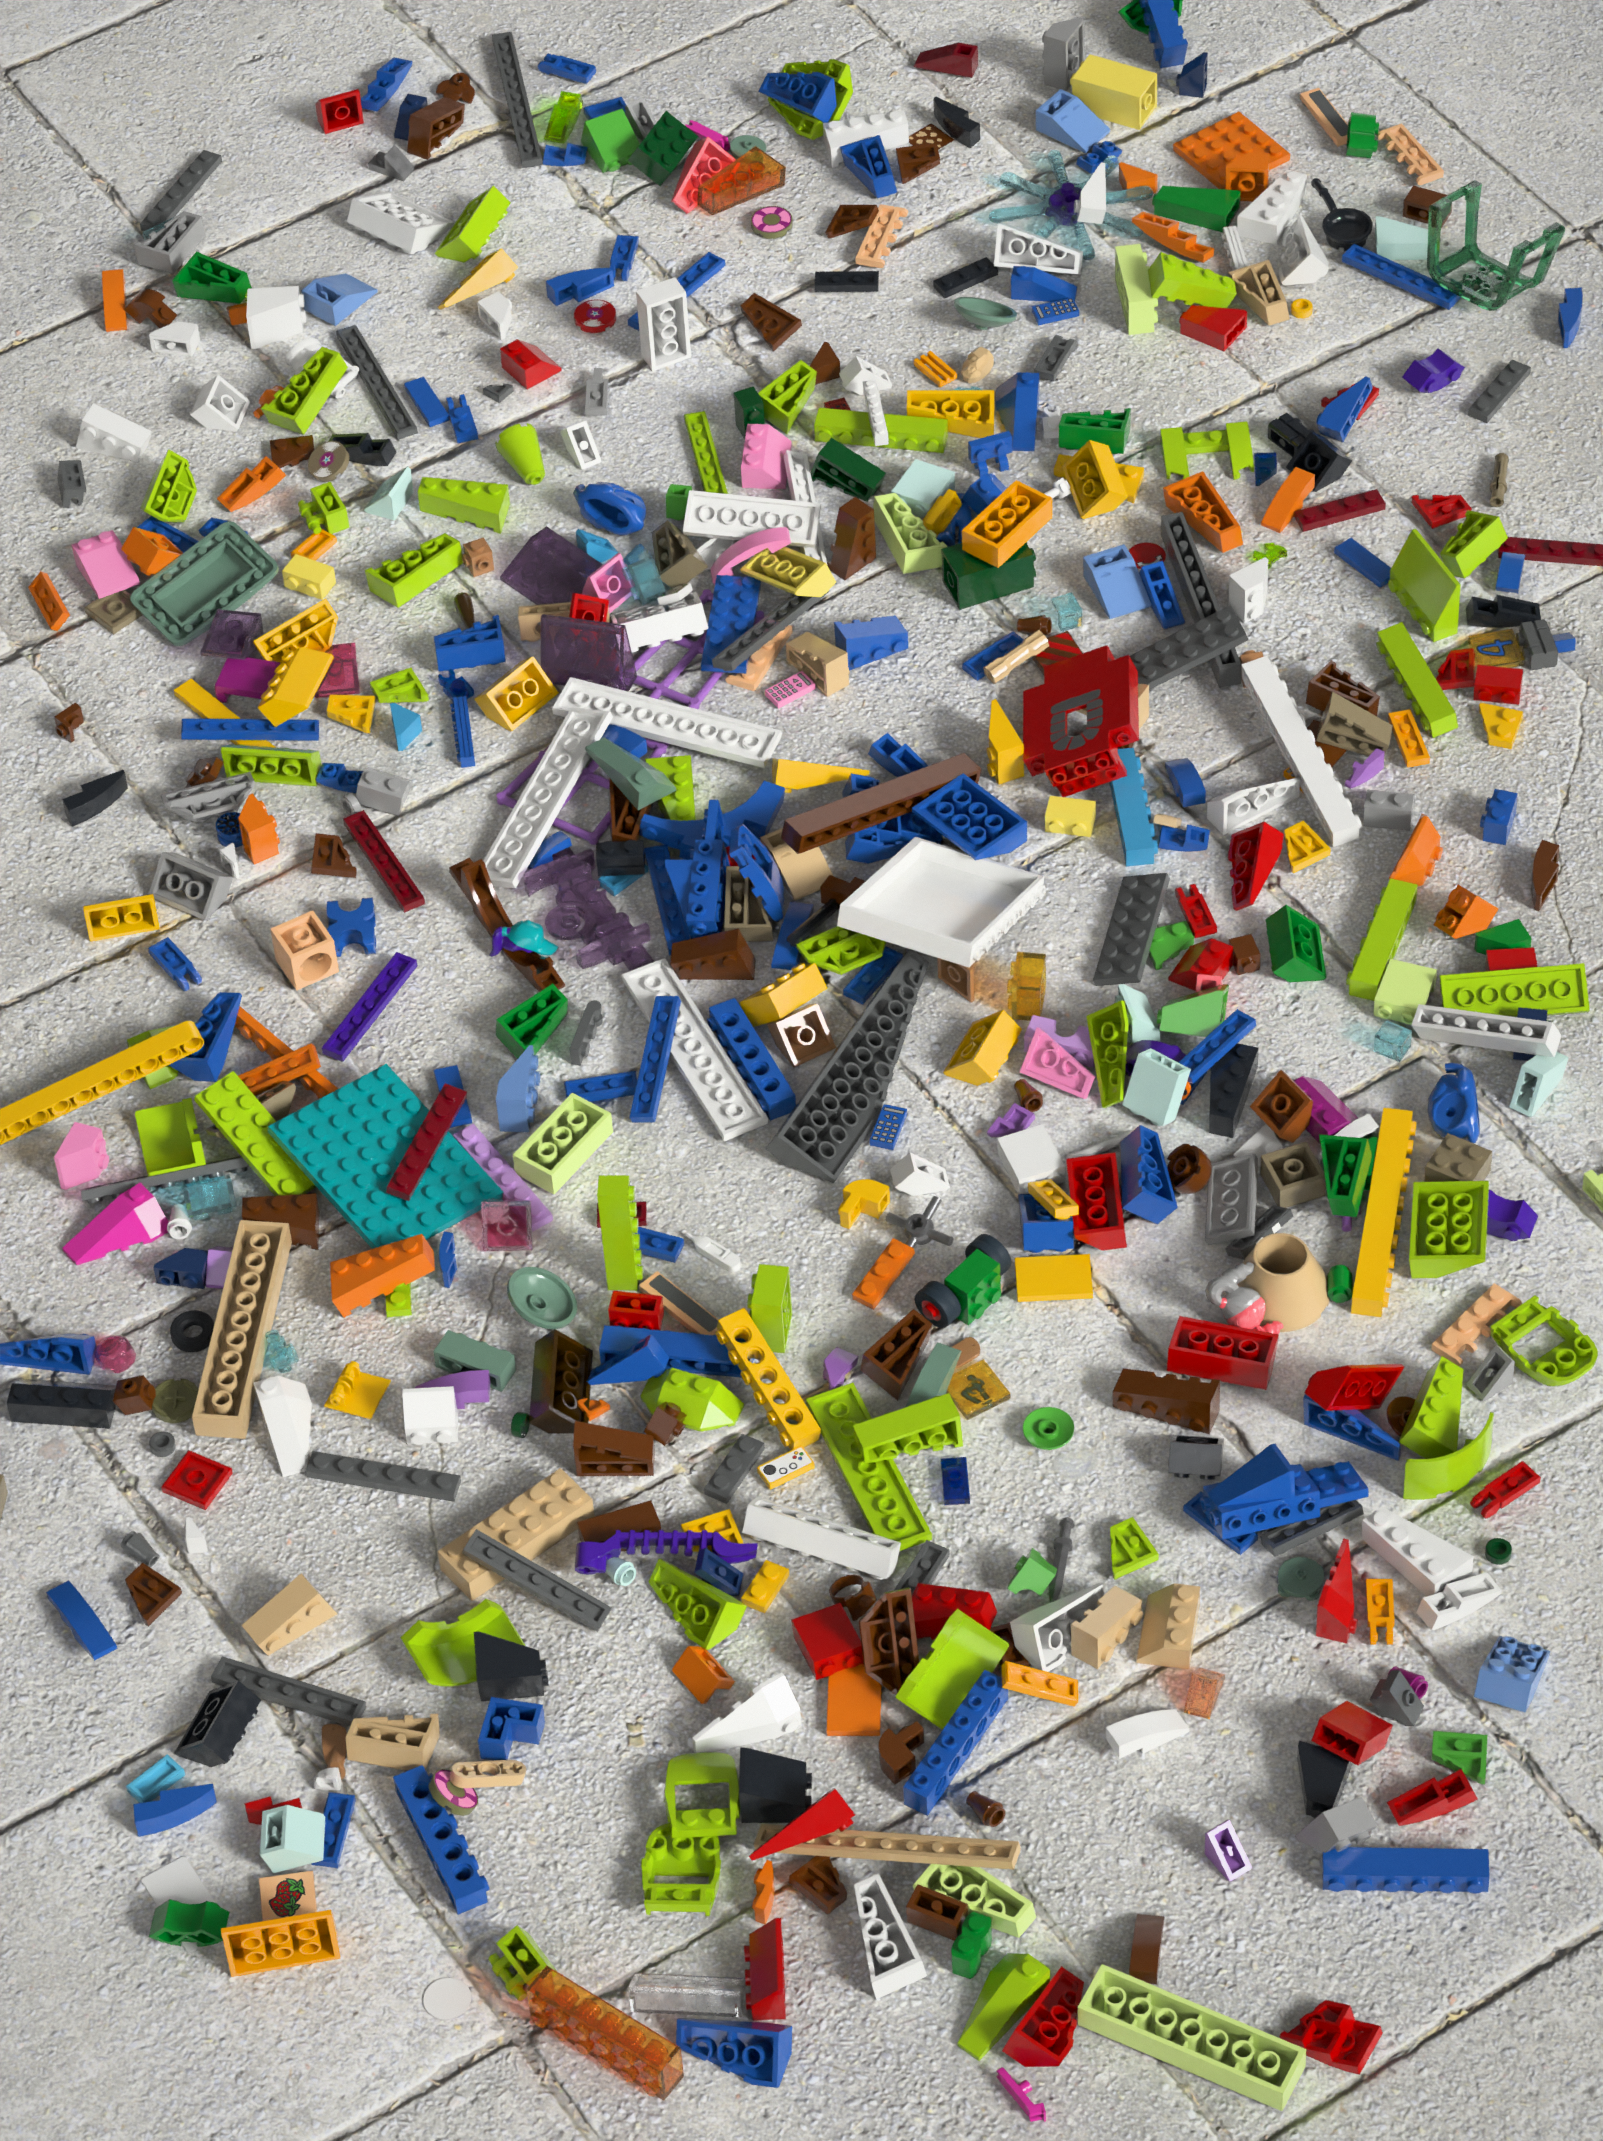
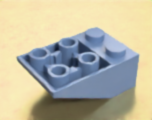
M1062 89L1036 110L1037 131L1084 153H1087L1093 145H1096L1110 132V128L1077 96Z
M346 273L315 279L301 290V293L304 295V310L334 326L338 325L378 292L377 289Z
M1125 544L1083 557V577L1109 619L1151 607V602L1135 561Z
M533 1045L527 1047L498 1082L496 1105L500 1132H529L530 1123L535 1121V1108H533V1104H537L538 1091L535 1090V1087L540 1085V1071H536L538 1070V1055H534Z
M1499 1636L1479 1670L1474 1697L1526 1712L1536 1692L1550 1651L1543 1649V1647L1537 1644L1529 1645L1519 1642L1513 1637Z

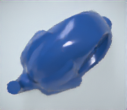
M597 482L596 484H588L586 487L583 484L576 486L573 495L580 507L581 515L596 528L605 529L616 535H629L643 529L646 506L642 498L637 494L609 482Z
M1445 1063L1446 1073H1455L1456 1075L1445 1074L1441 1076L1428 1098L1427 1109L1430 1123L1434 1131L1442 1138H1445L1447 1133L1471 1143H1476L1480 1135V1122L1473 1073L1462 1064Z

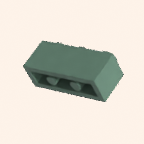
M447 1330L433 1351L435 1366L450 1373L489 1370L490 1388L500 1392L504 1390L516 1372L514 1354L504 1349L500 1350L492 1347L486 1342L471 1339L462 1333Z

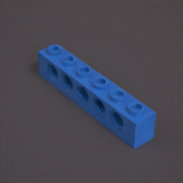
M733 998L709 1007L710 1018H707V1023L712 1032H716L719 1043L727 1050L728 1057L737 1066V1071L743 1080L746 1081L748 1088L753 1096L756 1097L757 1102L771 1121L790 1114L796 1106V1095L737 1000Z
M987 1670L983 1671L903 1786L904 1805L926 1816L929 1815L1008 1700V1689L1002 1688L1001 1677Z
M421 1765L394 1776L395 1791L457 1915L488 1903L486 1891H489L490 1888L485 1876H479L477 1872L479 1866L473 1854L469 1856L467 1852L469 1848L464 1835H458L456 1831L458 1825L452 1813L448 1815L446 1811L448 1806H445V1808L441 1807L432 1797L429 1790V1782L433 1774H427L424 1766Z

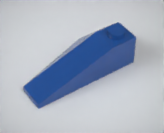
M1018 372L996 388L995 407L1000 414V420L1004 424L1006 431H1010L1012 435L1013 451H1035L1040 395L1039 373Z
M219 992L202 1010L203 1015L195 1023L204 1040L203 1047L197 1052L169 1064V1066L194 1081H217L225 1064L242 998L241 993Z
M1304 1395V1425L1399 1461L1401 1457L1400 1443L1358 1410L1326 1411L1309 1396Z
M678 2018L676 2047L703 2061L708 2060L720 2066L721 2070L727 2073L732 2072L744 2078L743 2081L751 2085L778 2088L792 2054V2026L765 2022Z

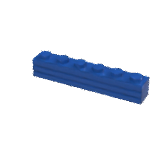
M467 696L453 697V703L450 706L451 712H454L452 713V721L456 722L453 724L454 732H457L454 734L455 742H458L455 744L456 752H459L457 754V761L461 762V768L475 766Z

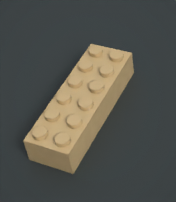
M559 1468L438 1550L440 1570L473 1601L505 1579L462 1554L464 1547L476 1529L532 1561L578 1529L577 1522L595 1517L593 1499L568 1474Z

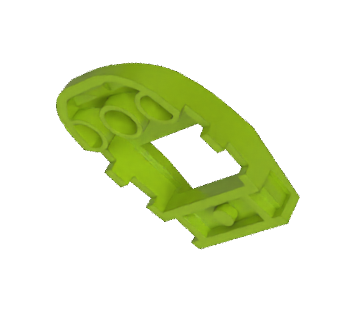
M1536 1295L1490 1326L1492 1338L1515 1361L1514 1365L1544 1385L1562 1386L1571 1383L1590 1371L1596 1363L1598 1351L1590 1337L1583 1335L1578 1329L1579 1325L1574 1320L1568 1321L1553 1306L1545 1308L1538 1303L1539 1297ZM1543 1322H1546L1564 1341L1532 1364H1529L1526 1358L1519 1355L1512 1348V1344Z
M719 1752L690 1753L676 1756L668 1762L663 1802H665L667 1820L671 1823V1838L737 1835L736 1819L740 1817L739 1776L735 1760L732 1756ZM729 1783L730 1808L676 1810V1785Z
M671 1823L657 1827L648 1837L645 1846L646 1854L641 1861L646 1915H651V1911L705 1912V1916H710L719 1889L721 1860L718 1836L671 1838ZM655 1876L709 1877L708 1884L655 1883Z

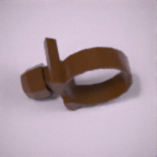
M853 1574L841 1577L829 1589L833 1603H841L842 1607H847L853 1621L863 1616L877 1601L870 1582H864L863 1578L859 1575ZM861 1585V1590L855 1595L835 1597L841 1589L847 1586Z

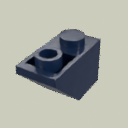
M184 1248L155 1263L153 1268L156 1283L166 1286H182L190 1289H205L208 1251Z

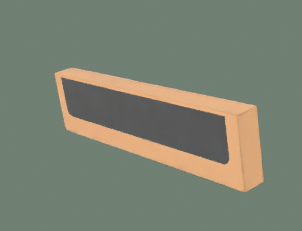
M1320 88L1300 93V100L1336 146L1347 144L1348 124Z
M658 1271L639 1285V1290L643 1294L662 1296L664 1310L692 1333L716 1335L718 1319Z

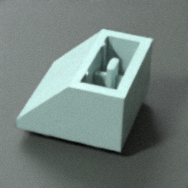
M1124 984L1118 985V995L1115 996V1002L1125 1001L1128 1018L1127 1043L1129 1042V1045L1141 1040L1160 1042V1028L1146 994Z
M290 1805L262 1811L260 1856L273 1873L323 1861L324 1814Z

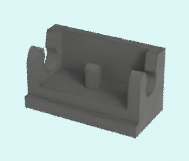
M81 460L59 461L57 479L63 508H69L72 498H78L77 502L80 506L83 503L84 492H86Z

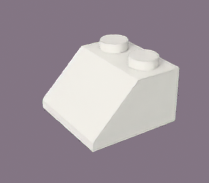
M217 375L202 387L190 415L206 428L236 432L240 427L250 400Z
M1266 557L1229 575L1228 606H1232L1236 616L1244 623L1263 614L1268 587V559Z
M454 1386L403 1389L404 1427L407 1444L421 1445L424 1443L458 1442V1412Z

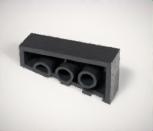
M1237 1043L1211 1067L1209 1133L1233 1138L1258 1068V1047Z

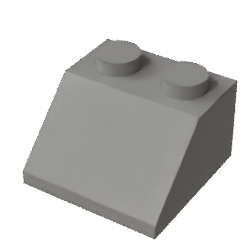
M368 767L364 769L359 780L356 798L361 805L399 816L413 780Z
M1367 790L1363 826L1410 831L1415 794Z
M1362 1797L1322 1812L1297 1833L1295 1838L1297 1841L1324 1853L1333 1849L1340 1852L1349 1847L1353 1841L1356 1844H1360L1371 1837L1369 1832L1378 1825Z

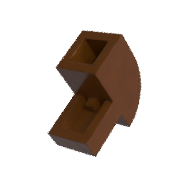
M152 289L141 290L124 309L139 324L148 317L159 328L170 325L177 317V314L163 302L165 296Z
M918 1721L910 1726L903 1727L896 1735L888 1728L879 1740L880 1767L894 1785L911 1775L916 1769L915 1755L911 1751L924 1743V1728Z

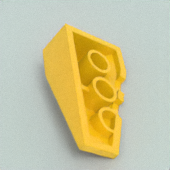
M772 758V783L786 788L785 793H791L792 789H803L847 780L851 773L867 776L870 770Z

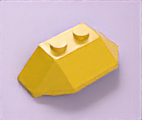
M324 599L254 640L253 644L264 660L280 662V664L282 656L287 651L292 650L293 652L300 647L326 653L331 649L338 616L327 599Z

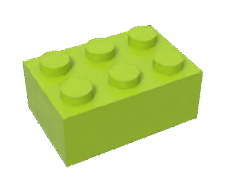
M759 1264L757 1274L752 1275L751 1288L754 1289L753 1294L749 1293L747 1308L750 1309L749 1315L772 1352L785 1353L792 1319L789 1267Z

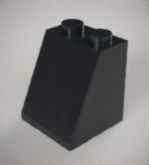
M479 1631L474 1632L476 1675L481 1702L490 1701L491 1697L515 1699L544 1696V1686H549L546 1659H540L539 1650Z
M740 1748L739 1801L741 1822L790 1823L793 1819L805 1813L804 1811L812 1805V1796H807V1789H812V1773H807L806 1762L750 1748Z

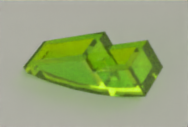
M561 91L558 103L554 104L544 141L561 144L567 141L583 106L581 94Z

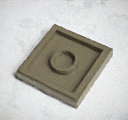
M126 590L100 599L98 598L84 607L87 615L113 635L142 616L133 606L130 599L131 594Z

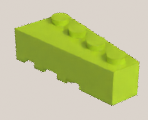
M1160 252L1148 269L1151 296L1158 299L1160 296H1165L1167 301L1174 302L1176 299L1183 300L1184 304L1190 306L1198 303L1199 306L1227 308L1237 294L1235 281L1230 277L1221 276L1210 269H1203L1192 262H1185L1170 254L1167 255Z
M321 347L303 365L304 369L299 374H294L289 379L290 383L282 391L279 389L273 395L275 398L269 405L266 403L261 408L269 423L302 435L305 434L348 368L339 352L325 347Z
M444 533L420 544V549L407 550L401 553V558L392 562L388 559L381 563V567L375 570L371 567L364 571L370 592L399 608L463 563L460 541Z
M691 755L646 758V763L663 772L676 787L675 792L657 800L664 818L678 821L696 820Z
M1441 1356L1427 1371L1400 1437L1399 1443L1425 1459L1442 1457L1457 1451L1463 1369Z
M949 1393L935 1396L929 1400L911 1404L906 1408L887 1412L882 1416L864 1420L853 1425L854 1440L865 1464L895 1459L900 1453H906L909 1456L917 1455L922 1449L932 1448L933 1452L943 1450L945 1445L953 1444L954 1448L963 1447L960 1415Z

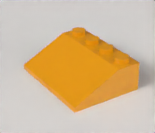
M331 1910L221 1928L231 1977L341 1959L337 1929Z

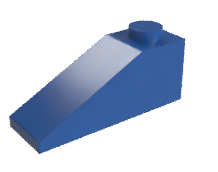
M1013 266L1011 299L1054 302L1073 297L1075 301L1077 286L1035 267Z
M1365 376L1326 405L1324 411L1319 413L1316 424L1320 434L1344 442L1373 389L1369 377Z
M1163 561L1141 567L1139 574L1151 602V609L1163 630L1185 624Z
M651 1334L592 1369L587 1382L590 1385L646 1381L652 1376L656 1378L666 1371L669 1356Z

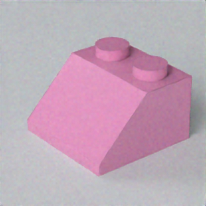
M617 553L588 576L582 595L608 599L610 613L637 592L621 553Z
M74 1122L54 1156L61 1189L67 1190L99 1177L103 1169L107 1168L109 1156L106 1152V1141L103 1138L101 1128Z

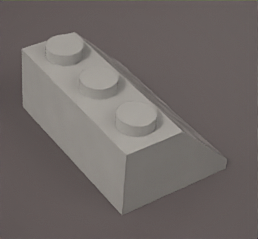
M1081 17L1053 23L1048 31L1044 32L1042 36V42L1044 43L1042 54L1044 67L1042 74L1044 75L1045 85L1067 91L1071 86L1070 79L1072 74L1076 73L1081 62L1085 61L1084 18Z
M162 852L148 894L153 893L156 900L200 919L208 920L226 900L233 877L178 853Z

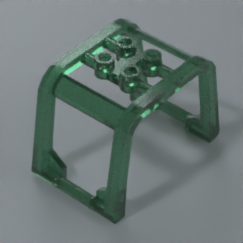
M1473 180L1429 206L1427 269L1433 281L1439 286L1482 309L1494 311L1505 305L1511 298L1528 288L1536 287L1544 281L1564 235L1565 227L1556 222L1544 229L1542 236L1534 241L1529 242L1525 240L1515 246L1508 266L1481 252L1477 245L1478 210L1482 183ZM1465 196V246L1439 261L1442 223L1451 211L1452 202ZM1546 244L1534 277L1531 278L1520 273L1526 255ZM1471 260L1481 265L1477 266L1471 273H1465L1459 282L1446 276ZM1491 272L1498 274L1494 275L1492 278L1488 276V274ZM1475 284L1479 286V289L1474 291ZM1514 284H1517V285L1520 286V287H1518L1517 289H1515V290L1512 291ZM1493 292L1498 293L1496 300L1491 299Z

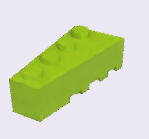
M422 477L418 489L420 511L443 518L448 516L454 517L460 523H465V521L475 523L476 527L485 529V527L493 528L494 532L501 534L510 506L507 484Z

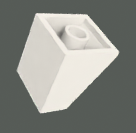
M299 286L252 288L247 290L246 318L251 349H257L303 332V323H307L306 310L302 311L304 295L299 293Z

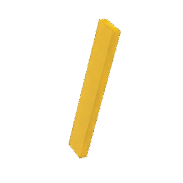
M192 678L174 689V695L203 719H241ZM230 740L235 745L275 747L267 740Z

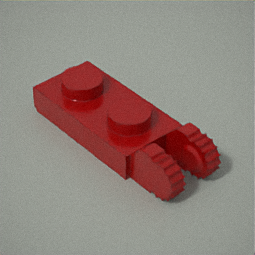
M1189 885V893L1191 895L1189 897L1185 896L1181 887L1175 888V895L1194 938L1217 933V925L1203 895L1199 893L1196 885Z
M1521 1461L1484 1486L1482 1491L1473 1496L1470 1505L1473 1508H1478L1490 1498L1492 1501L1484 1506L1481 1511V1515L1488 1519L1496 1514L1500 1508H1504L1538 1485L1541 1477L1524 1461Z

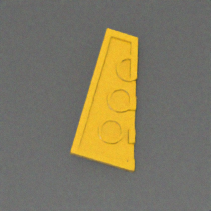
M1058 455L1054 466V476L1066 479L1062 466L1072 456ZM1115 463L1128 495L1127 501L1134 503L1144 476V467Z

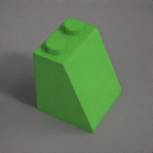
M623 109L587 120L584 123L581 143L583 146L588 147L587 152L603 173L616 171L621 166L627 164L632 165L627 160L640 143Z
M1223 984L1169 1000L1158 1010L1157 1024H1160V1031L1207 1037L1225 1020L1229 985Z

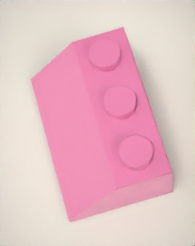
M747 424L741 464L742 488L786 489L787 473L784 454L786 450L791 451L792 441L769 424Z

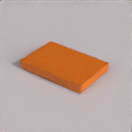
M864 1664L838 1671L829 1676L827 1736H880L882 1685L864 1672Z

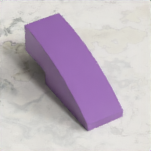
M489 1370L454 1373L427 1381L415 1387L454 1386L457 1409H465V1403L489 1402L490 1399Z

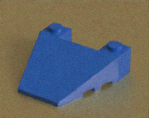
M851 773L842 791V797L844 798L877 786L880 781L872 777ZM911 811L848 835L845 842L846 859L867 864L892 858L914 837L941 844L942 834Z

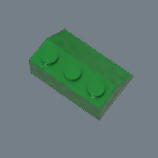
M1288 905L1283 906L1265 919L1272 963L1271 968L1277 977H1281L1289 983L1322 981L1327 978L1318 924Z

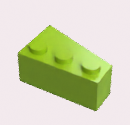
M800 360L758 392L764 404V418L785 434H788L815 389L817 371Z
M1467 510L1464 523L1458 524L1457 534L1455 537H1450L1440 553L1445 566L1453 576L1464 579L1468 577L1476 567L1483 563L1491 553L1508 539L1498 516Z

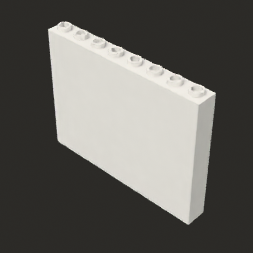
M914 837L840 904L837 926L970 967L976 960L980 959L983 953L988 952L990 947L997 943L999 938L1006 934L1008 929L1015 925L1020 917L1025 916L1026 912L1033 908L1039 899L1043 898L1046 889L1043 885L1044 876L986 858L974 860L963 851Z

